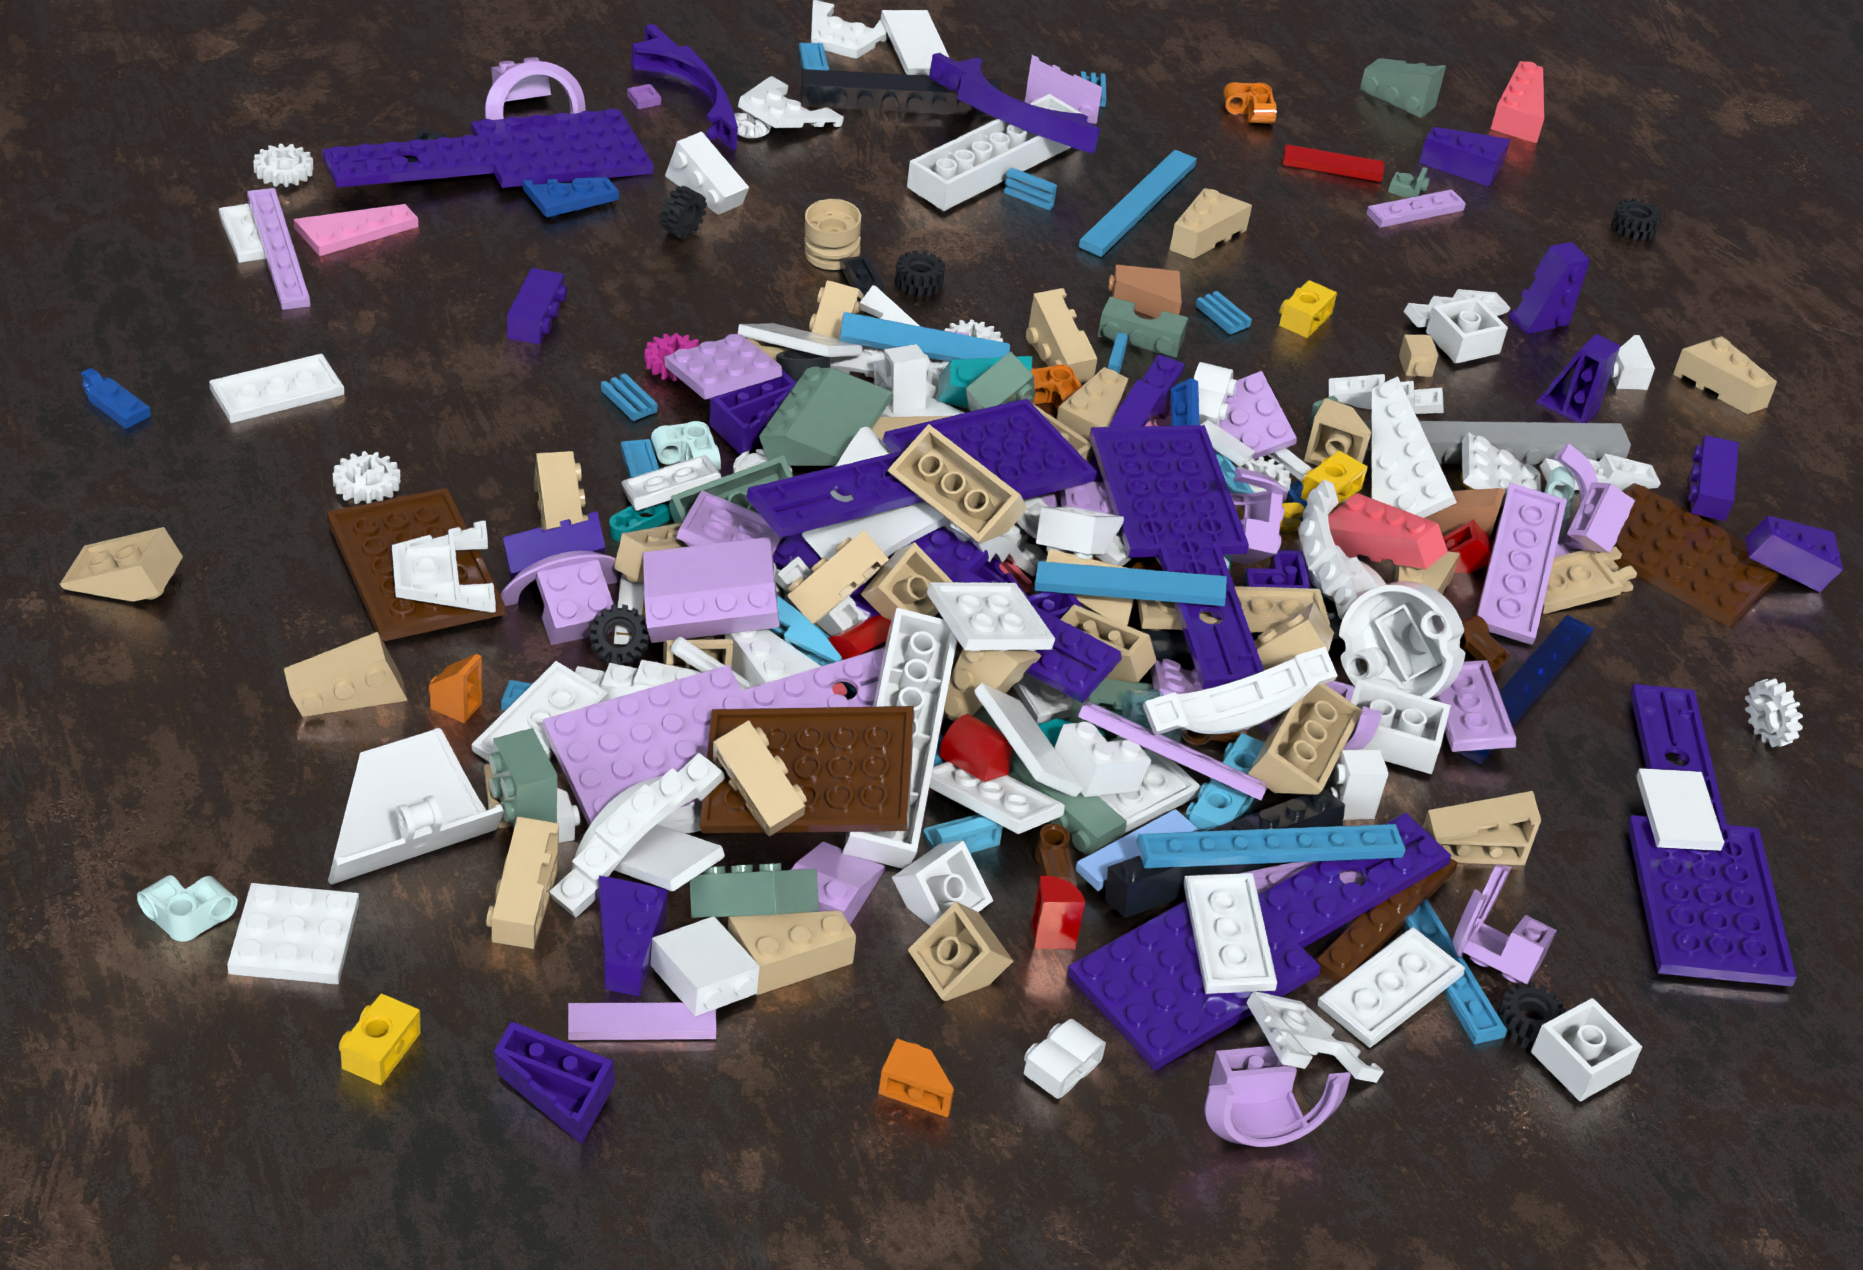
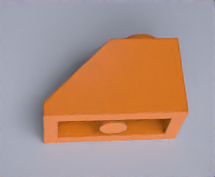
M474 654L448 665L439 676H435L431 680L428 687L430 709L462 723H465L482 705L481 655Z
M896 1039L881 1071L878 1094L948 1118L954 1088L933 1052L918 1044Z

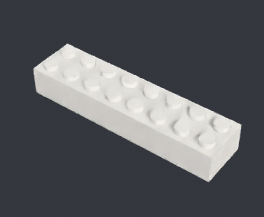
M1051 94L1030 103L1031 105L1050 110L1081 113ZM996 119L911 160L907 188L945 211L1005 181L1008 178L1006 176L1007 171L1011 167L1023 172L1071 147Z
M896 608L888 631L873 707H914L915 719L908 831L847 832L842 854L904 869L912 864L917 853L957 638L944 619Z

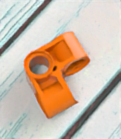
M1232 82L1225 86L1223 95L1228 112L1232 114H1248L1249 123H1275L1276 102H1274L1272 88L1265 83Z
M1057 364L1031 370L1034 376L1035 397L1032 404L1052 403L1058 411L1059 406L1082 387L1074 370L1067 365Z

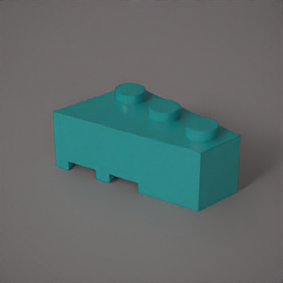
M1032 356L1016 357L1031 372ZM1003 357L950 360L938 377L937 401L968 408L966 388Z

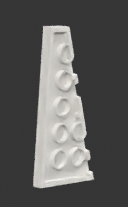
M1396 377L1372 388V499L1425 518L1457 502L1401 382Z

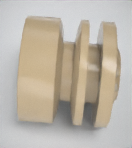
M841 199L819 200L808 207L805 212L806 234L804 254L811 264L826 270L841 269V258L860 256L861 213L859 209L852 203Z

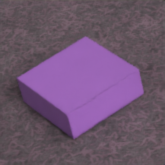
M651 84L632 87L627 91V97L637 109L661 105V96Z

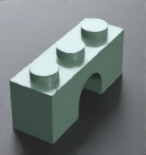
M1109 297L1101 314L1098 337L1115 341L1118 332L1124 333L1128 336V345L1177 357L1184 341L1188 317L1162 310L1160 316L1156 319H1143L1134 313L1136 303Z

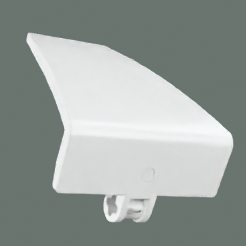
M863 427L860 428L836 466L892 452L871 428ZM835 490L830 492L839 501L848 502L853 500L851 495L842 496ZM923 501L803 532L802 536L821 558L826 557L829 560L837 553L835 548L848 537L853 540L863 530L866 531L887 557L942 526H945L953 533L954 531L950 527L952 524L950 520Z
M440 728L361 752L328 882L332 885L494 831L500 823L504 809L501 804L495 805L490 810L485 809Z

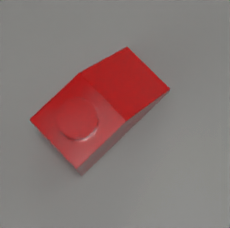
M1474 519L1443 536L1447 550L1460 553L1455 573L1472 574L1489 565L1493 541Z

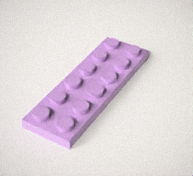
M1509 483L1476 614L1486 621L1489 632L1533 645L1537 635L1567 499Z

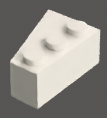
M703 132L677 141L665 174L668 179L680 187L683 185L702 194L706 198L707 207L718 215L743 204L749 186Z
M768 629L725 634V639H733L731 669L749 682L750 688L821 667Z

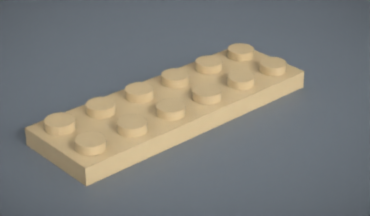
M1234 586L1251 633L1265 632L1270 628H1275L1313 602H1315L1330 625L1320 589ZM1136 599L1142 629L1154 631L1162 629L1182 630L1173 602L1160 601L1156 603L1155 600ZM1209 611L1202 612L1199 615L1200 619L1208 624H1219L1222 622V620L1214 618Z

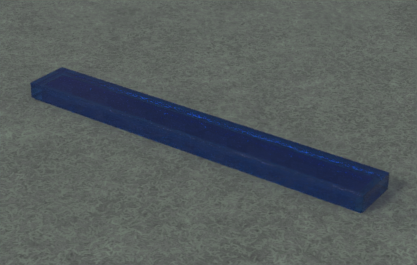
M1566 615L1500 690L1499 693L1512 728L1591 637L1594 630L1593 627ZM1494 749L1457 751V753L1481 765Z

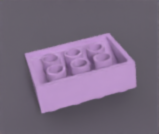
M771 537L643 552L646 623L652 643L675 640L678 637L688 639L780 627Z

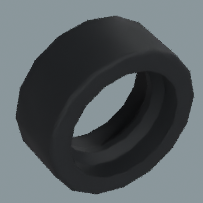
M800 350L783 351L776 355V362L782 366V370L796 383L807 368H830V357Z

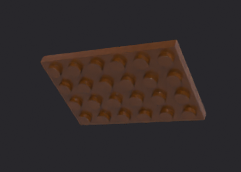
M1633 483L1624 492L1635 502L1630 510L1629 517L1617 537V542L1613 546L1617 547L1622 554L1620 559L1614 560L1616 565L1621 568L1632 566L1639 578L1729 628L1782 575V573L1749 558L1745 540H1741L1726 532L1723 528L1711 524L1696 514H1692L1676 505L1673 501L1650 491L1647 487Z
M448 488L327 512V522L375 631L379 633L383 642L505 615V604L478 549L455 550L459 585L493 583L496 612H485L396 597L392 545L431 535L432 539L448 535L449 529L460 527L461 531L467 530Z
M913 706L712 709L707 759L714 764L713 742L745 722L750 721L754 729L760 727L769 741V745L766 747L772 756L778 755L784 762L788 770L785 776L791 785L797 784L803 791L807 802L804 803V816L776 833L908 831L915 719ZM720 767L719 769L723 771L725 779L702 800L701 832L766 833L746 807L745 803L747 802L740 791H734L729 784L731 778L724 767Z

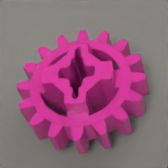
M678 333L671 337L663 334V339L654 337L653 343L648 342L647 349H645L644 362H646V368L652 369L653 375L662 374L661 379L663 380L669 376L673 381H677L679 378L665 367L664 356L674 354L679 349L700 346L699 340L691 341L689 340V335L681 338Z

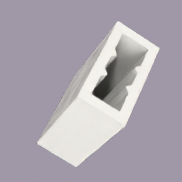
M714 916L652 938L650 966L695 1017L757 994L760 966Z

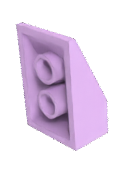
M823 841L796 862L791 870L817 869L819 911L815 912L841 911L850 925L885 871V866L874 861L842 854L843 849Z

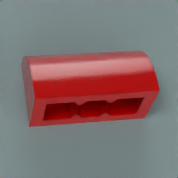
M878 614L829 637L828 640L840 654L842 660L872 652L886 645L891 620Z
M965 714L958 718L947 730L941 744L939 757L983 782H987L1009 774L1012 746L1002 732L969 714Z
M1054 876L1039 877L1031 918L1034 949H1076L1085 900L1076 886L1062 878Z

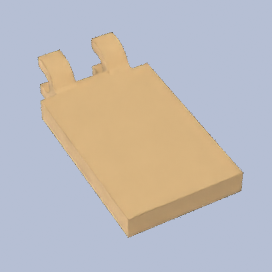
M1613 547L1610 553L1581 550L1554 557L1541 613L1543 615L1617 596L1621 592L1632 591L1634 586L1629 579L1636 578L1637 572L1632 566L1624 567L1618 571V566L1614 560L1620 559L1622 554L1617 547Z

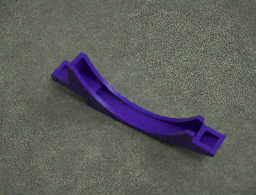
M655 24L646 25L645 41L632 44L631 66L635 70L654 71L675 76L691 83L704 92L713 103V108L707 114V120L713 122V124L707 130L706 137L709 140L719 138L731 150H735L737 148L738 133L735 114L724 89L710 68L688 45L678 47Z
M941 53L932 55L929 78L958 93L957 99L990 116L1033 134L1089 153L1095 152L1100 128L1087 122L1088 116L1081 113L1061 112L1038 107L1003 93L990 84L983 76L981 71L983 60L978 57L956 62Z
M1158 354L1142 380L1136 381L1109 427L1145 426L1157 414L1160 418L1166 419L1171 401L1170 388L1175 386L1183 374L1185 364ZM1094 453L1089 464L1097 472L1094 481L1101 483L1104 481Z

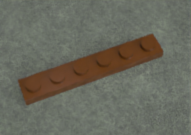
M1450 859L1448 865L1361 914L1316 960L1321 966L1320 973L1338 984L1371 959L1405 924L1407 918L1410 915L1412 916L1419 906L1421 907L1426 899L1428 900L1455 872L1458 862Z

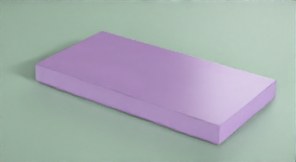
M1488 661L1464 662L1453 684L1443 693L1434 697V701L1451 705L1445 733L1452 752L1516 747V736Z

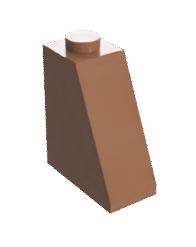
M1115 265L1114 275H1109L1107 287L1108 291H1112V297L1136 303L1135 311L1154 318H1158L1162 310L1179 315L1182 303L1179 271Z
M1505 489L1452 491L1457 503L1425 518L1438 523L1442 536L1474 519L1485 533L1491 537Z

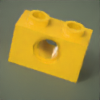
M1308 280L1301 288L1298 287L1289 300L1285 299L1279 310V314L1282 315L1279 326L1308 338L1332 315L1337 292Z
M1338 450L1331 457L1324 458L1321 464L1314 470H1309L1304 475L1301 498L1307 501L1306 499L1310 492L1317 488L1323 480L1333 483L1339 503L1329 513L1331 514L1345 503L1349 497L1362 489L1368 466Z
M381 993L372 1005H367L364 1008L359 1022L352 1031H347L341 1038L339 1051L341 1052L342 1069L381 1086L421 1034L420 1010Z

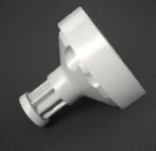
M1393 582L1365 592L1349 607L1340 626L1339 636L1345 641L1346 650L1342 653L1340 659L1348 678L1354 686H1356L1357 679L1432 699L1447 690L1456 680L1462 669L1465 652L1460 648V638L1464 633V627L1453 605L1437 590L1417 582ZM1361 658L1367 663V671L1361 668Z

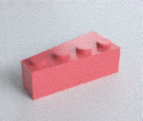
M1520 61L1497 104L1491 130L1537 143L1544 121L1543 67L1537 66L1533 62Z
M1359 493L1349 497L1344 504L1328 515L1330 532L1335 546L1338 545L1344 554L1351 558L1364 555L1369 556L1370 560L1374 562L1391 559L1395 565L1427 569L1448 552L1438 523Z

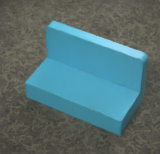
M976 814L925 828L923 836L931 849L939 844L964 840L969 852L973 853L1000 845L1003 826L981 814Z

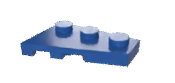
M607 177L575 178L572 183H558L557 179H547V184H533V180H523V190L545 217L558 216L559 214L575 210L579 211L587 207L619 200V190Z

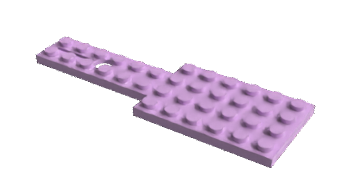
M885 648L744 690L741 689L730 666L726 665L543 719L542 727L588 826H590L601 810L629 787L650 778L664 776L672 768L679 772L698 753L707 758L712 709L873 707ZM839 682H848L856 688L857 695L847 700L843 695L834 694L832 687ZM696 798V799H694V800H692V801H690V802L684 804L683 806L689 805L690 803H693V802H695V803H696V802H699L700 800Z

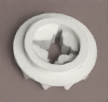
M745 110L742 113H735L738 135L745 138H758L770 132L771 125Z

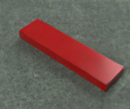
M1287 144L1284 150V166L1376 182L1382 181L1384 161Z

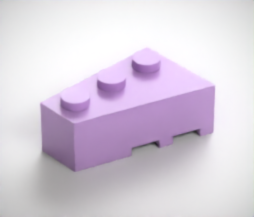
M1032 55L1025 102L1030 104L1051 94L1088 116L1087 122L1097 124L1102 87L1075 74L1071 76L1062 72L1060 67L1047 65L1039 61L1038 57Z

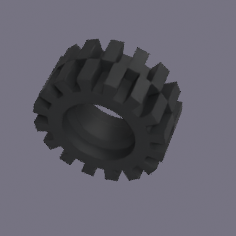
M682 185V187H676V191L672 190L670 192V198H665L666 204L661 207L663 212L659 213V218H661L659 223L664 230L681 239H686L688 235H693V230L697 231L699 229V223L702 224V216L706 215L707 212L704 210L707 207V203L705 202L706 198L702 194Z
M1627 198L1624 201H1619V204H1617L1611 224L1614 230H1618V234L1624 233L1625 238L1631 236L1633 237L1632 240H1637V238H1640L1641 241H1645L1646 238L1649 240L1652 239V236L1656 235L1662 217L1661 211H1658L1659 208L1657 206L1652 207L1653 204L1650 202L1644 203L1645 200L1641 199L1639 202L1636 198H1632L1631 201Z
M918 250L913 251V254L906 252L905 256L901 255L897 260L896 286L898 288L901 287L903 292L908 290V294L912 296L914 293H918L917 297H922L923 293L926 296H931V292L937 294L938 290H941L943 286L945 263L942 262L940 257L935 258L936 255L933 253L927 255V251H923L922 254H919Z
M617 604L611 605L610 610H607L605 607L601 610L600 616L596 614L593 619L594 623L590 627V642L593 652L597 653V658L600 661L604 659L607 665L609 663L618 665L627 663L630 666L634 664L633 660L637 659L639 661L642 658V653H646L649 642L645 617L643 615L640 616L638 610L634 607L632 610H629L628 605L622 604V608H617ZM615 625H624L632 632L631 641L623 647L613 646L607 639L609 629Z
M1521 982L1517 984V987L1512 985L1508 992H1505L1497 1014L1507 1029L1505 1036L1511 1034L1510 1041L1515 1044L1517 1040L1522 1041L1521 1047L1527 1048L1529 1043L1533 1047L1541 1026L1566 1012V1008H1562L1564 1005L1562 999L1555 1000L1557 994L1554 991L1548 994L1546 993L1547 987L1544 985L1537 989L1533 982H1529L1528 987ZM1520 1011H1530L1532 1013H1535L1542 1020L1530 1019L1523 1015Z

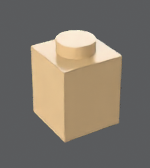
M1404 335L1399 358L1406 376H1433L1438 353L1431 335Z

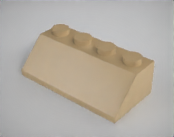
M930 424L927 425L887 470L892 476L979 544L1007 533L1028 509L1018 492Z
M1326 684L1315 686L1301 700L1279 715L1248 774L1266 782L1267 788L1274 793L1319 794L1323 790L1362 710Z

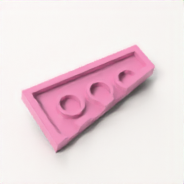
M406 204L294 219V229L319 256L418 227V217Z

